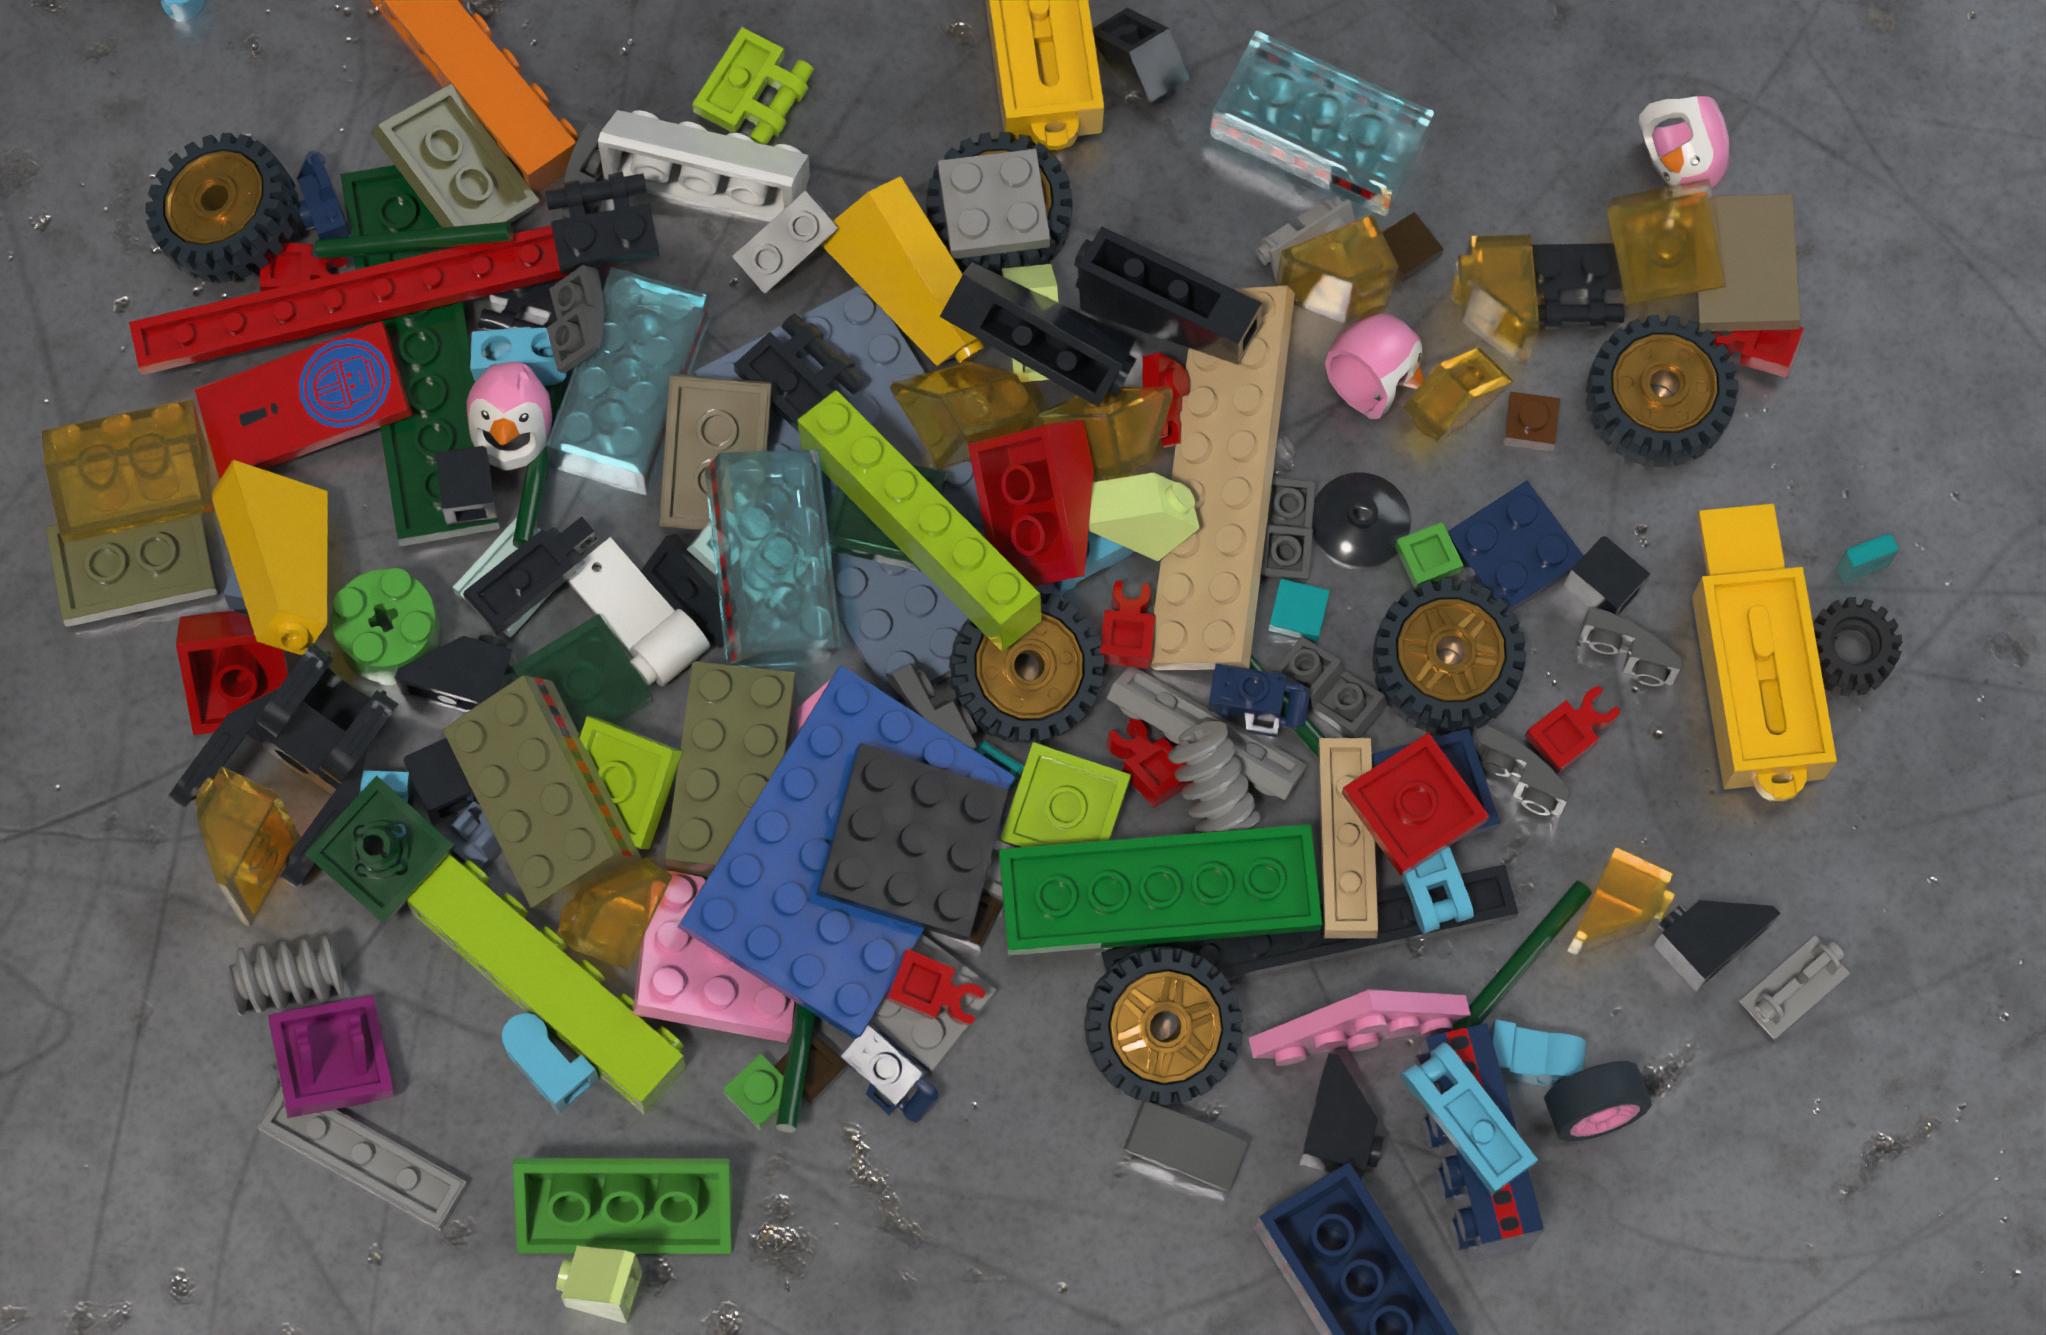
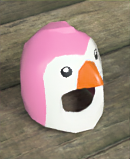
M1708 96L1664 99L1649 103L1639 115L1638 125L1652 165L1668 186L1679 192L1703 195L1721 181L1730 166V142L1724 117L1715 99ZM1669 118H1683L1686 120L1676 125L1655 127Z
M1377 314L1353 322L1337 336L1325 361L1328 379L1336 392L1351 407L1366 415L1369 419H1380L1390 410L1395 397L1396 386L1401 385L1418 390H1423L1424 378L1419 366L1422 358L1420 337L1404 321L1392 315Z
M505 362L490 365L474 383L466 401L470 437L475 447L485 446L487 448L489 464L508 471L528 465L547 445L553 420L550 397L536 374L526 364L521 362ZM483 430L489 432L501 445L507 444L520 434L529 432L530 441L527 445L514 451L499 450L485 440Z

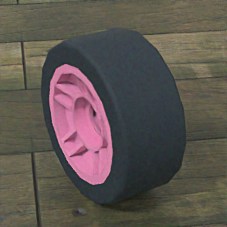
M1629 1061L1609 1062L1579 1071L1555 1084L1544 1096L1558 1138L1565 1141H1583L1617 1131L1638 1120L1652 1106L1637 1064Z

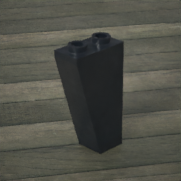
M1101 226L1093 241L1088 239L1084 241L1076 255L1074 266L1078 268L1076 288L1079 289L1080 309L1089 314L1237 365L1262 324L1261 302Z
M973 262L970 263L939 316L1097 407L1100 406L1107 393L1116 398L1137 358L1129 354L1136 341L1131 336Z

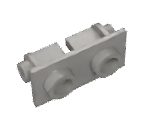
M805 190L740 248L732 258L765 294L839 227L829 217L831 214L819 200L815 201Z
M1334 197L1331 200L1324 198L1320 200V203L1296 218L1298 225L1302 228L1301 230L1297 231L1287 223L1260 240L1261 245L1255 248L1256 254L1264 265L1271 262L1278 286L1297 274L1304 272L1308 267L1334 250L1341 248L1358 235L1353 208L1349 199L1342 202L1338 197Z
M1814 935L1740 999L1739 1002L1765 1031L1776 1040L1851 974L1840 963L1844 953L1835 942L1829 941L1824 945Z

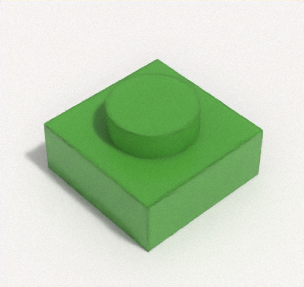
M1443 522L1396 540V551L1415 590L1422 583L1431 581L1433 584L1440 581V579H1446L1462 572L1464 565Z
M760 1053L722 1088L723 1094L760 1130L778 1114L784 1076Z

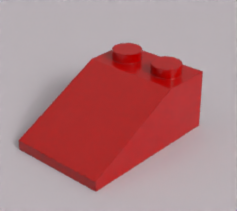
M1084 420L1047 424L967 444L987 541L1033 587L1084 576L1094 474Z

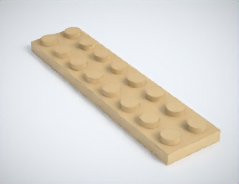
M1288 285L1234 289L1262 303V324L1238 365L1188 348L1185 371L1189 378L1190 389L1186 396H1182V412H1180L1179 416L1182 423L1181 444H1176L1171 481L1182 483L1190 489L1195 499L1194 507L1200 529L1164 556L1160 562L1150 667L1155 671L1215 670L1216 664L1249 669L1295 293Z

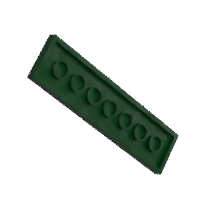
M395 165L340 174L350 236L442 228ZM453 247L353 256L355 270ZM463 301L365 323L364 327L382 321L387 327L412 412V416L380 427L397 539L400 547L499 530V520L448 527L442 510L435 452L475 447L470 437L466 401L475 380L470 370L471 347Z

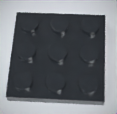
M860 743L855 749L816 895L966 941L970 938L1008 790Z

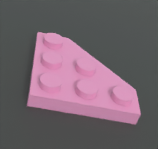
M652 867L647 877L633 1014L786 1043L792 1031L794 1001L677 927L706 880L700 876Z
M1366 990L1249 1037V1043L1253 1058L1275 1059L1278 1066L1291 1065L1306 1060L1307 1055L1346 1047L1349 1048V1051H1361L1379 1045L1381 1040L1421 1033L1422 1037L1446 1033L1452 1030V1022L1470 1016L1466 995Z

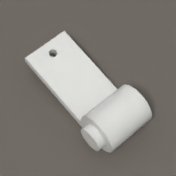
M611 537L584 558L585 563L576 570L577 572L566 580L631 654L633 659L629 662L630 666L647 685L655 681L658 685L665 686L688 667L692 661H695L710 648L707 638L696 623L682 610L677 609L674 611Z

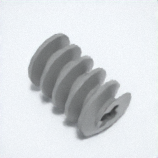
M1222 721L1202 722L1190 727L1179 736V745L1168 753L1170 762H1186L1175 771V777L1180 782L1192 781L1182 789V796L1187 800L1198 799L1188 809L1190 816L1193 818H1203L1195 825L1196 833L1244 830L1253 827L1260 821V814L1254 810L1255 800L1247 792V779L1240 773L1242 771L1240 760L1234 756L1235 747L1233 741L1227 737L1228 727Z
M327 933L321 935L319 950L316 951L312 949L306 937L300 939L298 954H292L286 941H280L277 957L274 958L270 956L265 945L261 944L258 946L256 961H250L244 948H238L235 964L229 966L231 994L238 1016L245 1014L248 999L254 1009L260 1013L266 1010L269 996H271L277 1008L283 1009L287 1007L290 992L300 1006L306 1005L311 988L321 1002L329 999L332 985H334L341 998L345 997L337 948L334 947Z

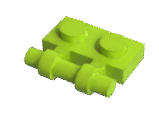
M741 27L692 103L693 112L732 133H737L744 120L747 119L756 125L749 138L755 143L767 145L772 136H779L786 125L784 117L793 103L800 102L808 90L806 83L814 69L803 60H798L791 72L779 67L785 58L784 48ZM767 84L778 90L768 107L757 101Z

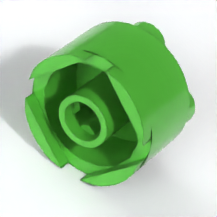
M401 568L379 569L363 573L338 591L333 599L331 617L333 634L345 662L355 674L362 678L365 677L382 685H397L395 676L398 668L438 649V646H440L442 637L441 626L432 599L426 588ZM390 623L393 629L384 632L381 626Z

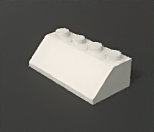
M617 110L602 129L598 138L604 180H608V174L623 172L624 176L644 173L647 193L766 222H771L806 190L810 178L809 155L802 154L795 147L785 144H777L774 147L759 144L739 133H729L725 136L709 132L704 127L692 122H681L679 124L659 120L658 117L646 111L636 110L628 113Z

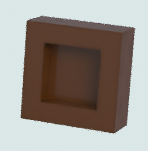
M1510 392L1503 445L1553 451L1556 442L1560 398Z

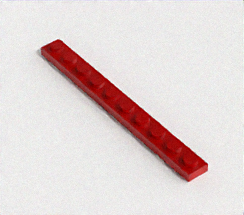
M549 225L514 233L512 241L453 247L130 321L129 326L138 368L141 374L144 375L565 278L571 273H560L552 226ZM621 264L610 265V266H605V267H599V268H597V270L604 269V268H608V267H613V266H617V265H621Z

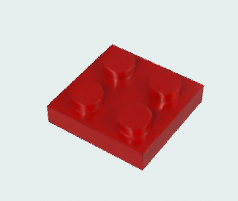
M1429 733L1350 782L1342 790L1344 798L1401 877L1485 824L1489 818L1488 813Z

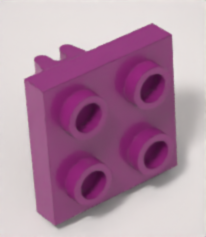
M373 995L268 1014L269 1029L287 1118L393 1098V1087Z

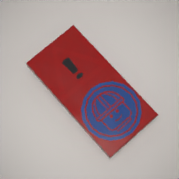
M382 321L194 389L219 479L222 478L233 460L264 470L412 416L388 330Z

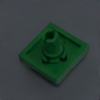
M376 775L305 854L385 925L456 846ZM396 824H403L406 827V834L402 838H397L392 833V830L397 833L403 832L400 826H395ZM355 830L356 834L359 835L358 839L355 837ZM398 861H405L408 865L407 872L404 875H397L398 871L404 870V865L398 864L395 867L394 865ZM361 863H364L366 866L371 868V871L364 868L363 866H359L358 868L357 866ZM356 869H358V871H359L360 873H362V874L365 873V874H367L368 876H367V877H359V876L357 875Z

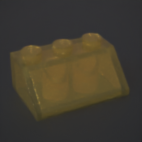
M193 399L167 403L123 414H114L109 417L62 425L57 428L41 431L44 465L63 543L215 511L212 501V485L206 441Z
M221 766L214 779L208 778L201 786L195 801V806L198 807L195 813L215 880L240 922L251 927L286 865V857L300 840L301 836L278 793Z

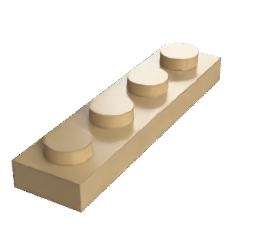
M1319 738L1318 759L1324 938H1377L1375 839L1342 795L1344 786L1372 769L1371 738Z

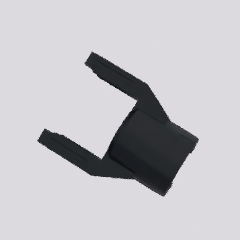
M314 643L306 650L279 688L228 713L167 796V799L185 810L191 801L203 795L246 735H249L263 745L265 749L286 766L328 791L332 796L286 857V868L279 876V878L295 889L315 864L305 854L307 850L359 795L367 747L398 706V703L386 695L387 692L384 690L382 692L376 690L370 698L349 685L329 668V665L334 660L330 657L331 652L328 650L325 652Z

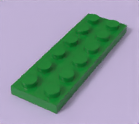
M1311 824L999 849L1008 956L1318 931L1322 927Z

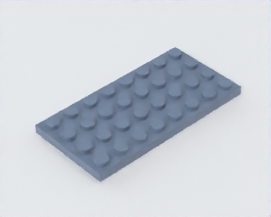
M860 285L799 316L806 324L813 323L824 334L823 340L838 355L845 353L855 363L854 370L866 380L864 386L854 395L849 393L841 384L834 385L831 390L833 392L837 390L986 539L967 445L968 442L894 321ZM782 326L770 331L783 344L791 339L781 328ZM768 333L695 370L694 375L742 380L734 372V363ZM809 354L799 358L815 375L823 369ZM771 407L764 496L791 541L812 559L807 568L823 593L808 468L810 457L801 449L799 433ZM814 463L831 608L878 688L902 703L885 674L902 665H911L914 672L921 669L932 686L950 677L949 659L952 654V645L968 617ZM1054 583L1034 587L1036 590L1041 591V593H1052L1061 597V600L1064 601Z

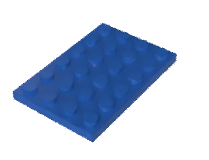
M841 665L834 673L677 927L851 1038L856 1039L861 1036L889 989L903 951L906 949L912 950L924 930L914 925L816 895L856 747L862 743L1007 790L1015 776Z

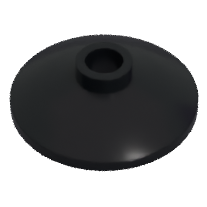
M1363 472L1341 475L1327 483L1314 500L1313 537L1319 548L1329 558L1341 565L1358 569L1380 566L1398 554L1395 548L1396 540L1409 535L1411 515L1406 499L1397 487L1380 476ZM1359 507L1366 508L1370 511L1371 518L1359 520L1354 516L1353 511Z

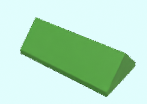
M513 1159L517 1254H575L577 1246L625 1250L635 1254H731L733 1172L730 1159Z

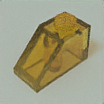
M1479 347L1437 364L1403 408L1413 417V423L1420 432L1434 438L1438 442L1460 432L1504 393L1514 381Z
M1615 847L1567 951L1579 955L1644 933L1653 918L1662 921L1675 893L1666 889L1673 873Z
M646 857L579 887L574 899L568 901L560 915V928L557 934L573 950L628 970L673 876L655 860Z

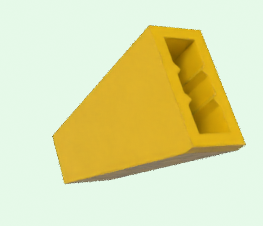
M901 176L868 191L833 220L839 228L820 245L936 366L953 357L957 359L959 364L963 363L985 348L978 338L939 317L963 274Z
M233 460L213 490L212 501L257 642L303 656L310 645L315 643L327 625L328 491Z

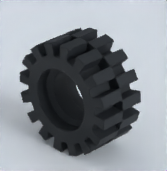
M1847 597L1843 604L1836 600L1830 603L1827 610L1823 609L1813 622L1822 678L1827 681L1824 689L1832 692L1835 686L1841 688V696L1849 697L1853 690H1857L1858 696L1865 695L1870 688L1876 690L1893 671L1902 652L1898 650L1902 644V634L1895 635L1894 632L1898 628V624L1895 619L1889 622L1885 620V616L1889 611L1883 606L1876 612L1870 609L1873 601L1864 599L1861 605H1857L1856 597ZM1846 630L1861 633L1870 643V658L1859 664H1852L1842 660L1834 648L1835 636Z

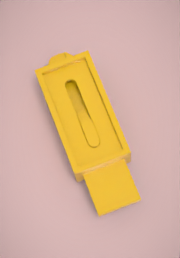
M985 0L1003 132H1010L1011 140L1015 141L1018 140L1020 134L1029 137L1030 141H1033L1036 145L1038 142L1041 143L1048 150L1069 148L1074 144L1078 136L1102 133L1104 103L1088 0Z
M1774 503L1700 510L1697 518L1707 576H1702L1692 595L1723 788L1732 789L1755 786L1757 792L1769 801L1784 802L1794 799L1799 795L1806 781L1825 779L1837 762L1803 567L1785 568Z

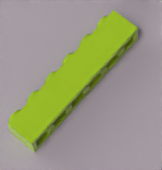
M837 390L797 420L801 449L810 458L813 456L814 463L1002 652L1041 622L1040 593Z
M449 855L407 899L412 914L526 1013L536 1015L543 1020L550 1034L577 1057L582 1054L602 1079L645 1114L686 1069L684 1055L680 1053L684 1048L683 1044L666 1028L661 1026L655 1031L641 1019L643 1016L634 1015V1000L624 993H621L616 998L602 986L606 979L592 964L585 959L577 964L563 952L567 948L565 942L548 927L544 926L538 931L525 919L529 914L528 911L510 894L505 893L501 898L486 886L490 879L478 866L470 860H467L462 865Z

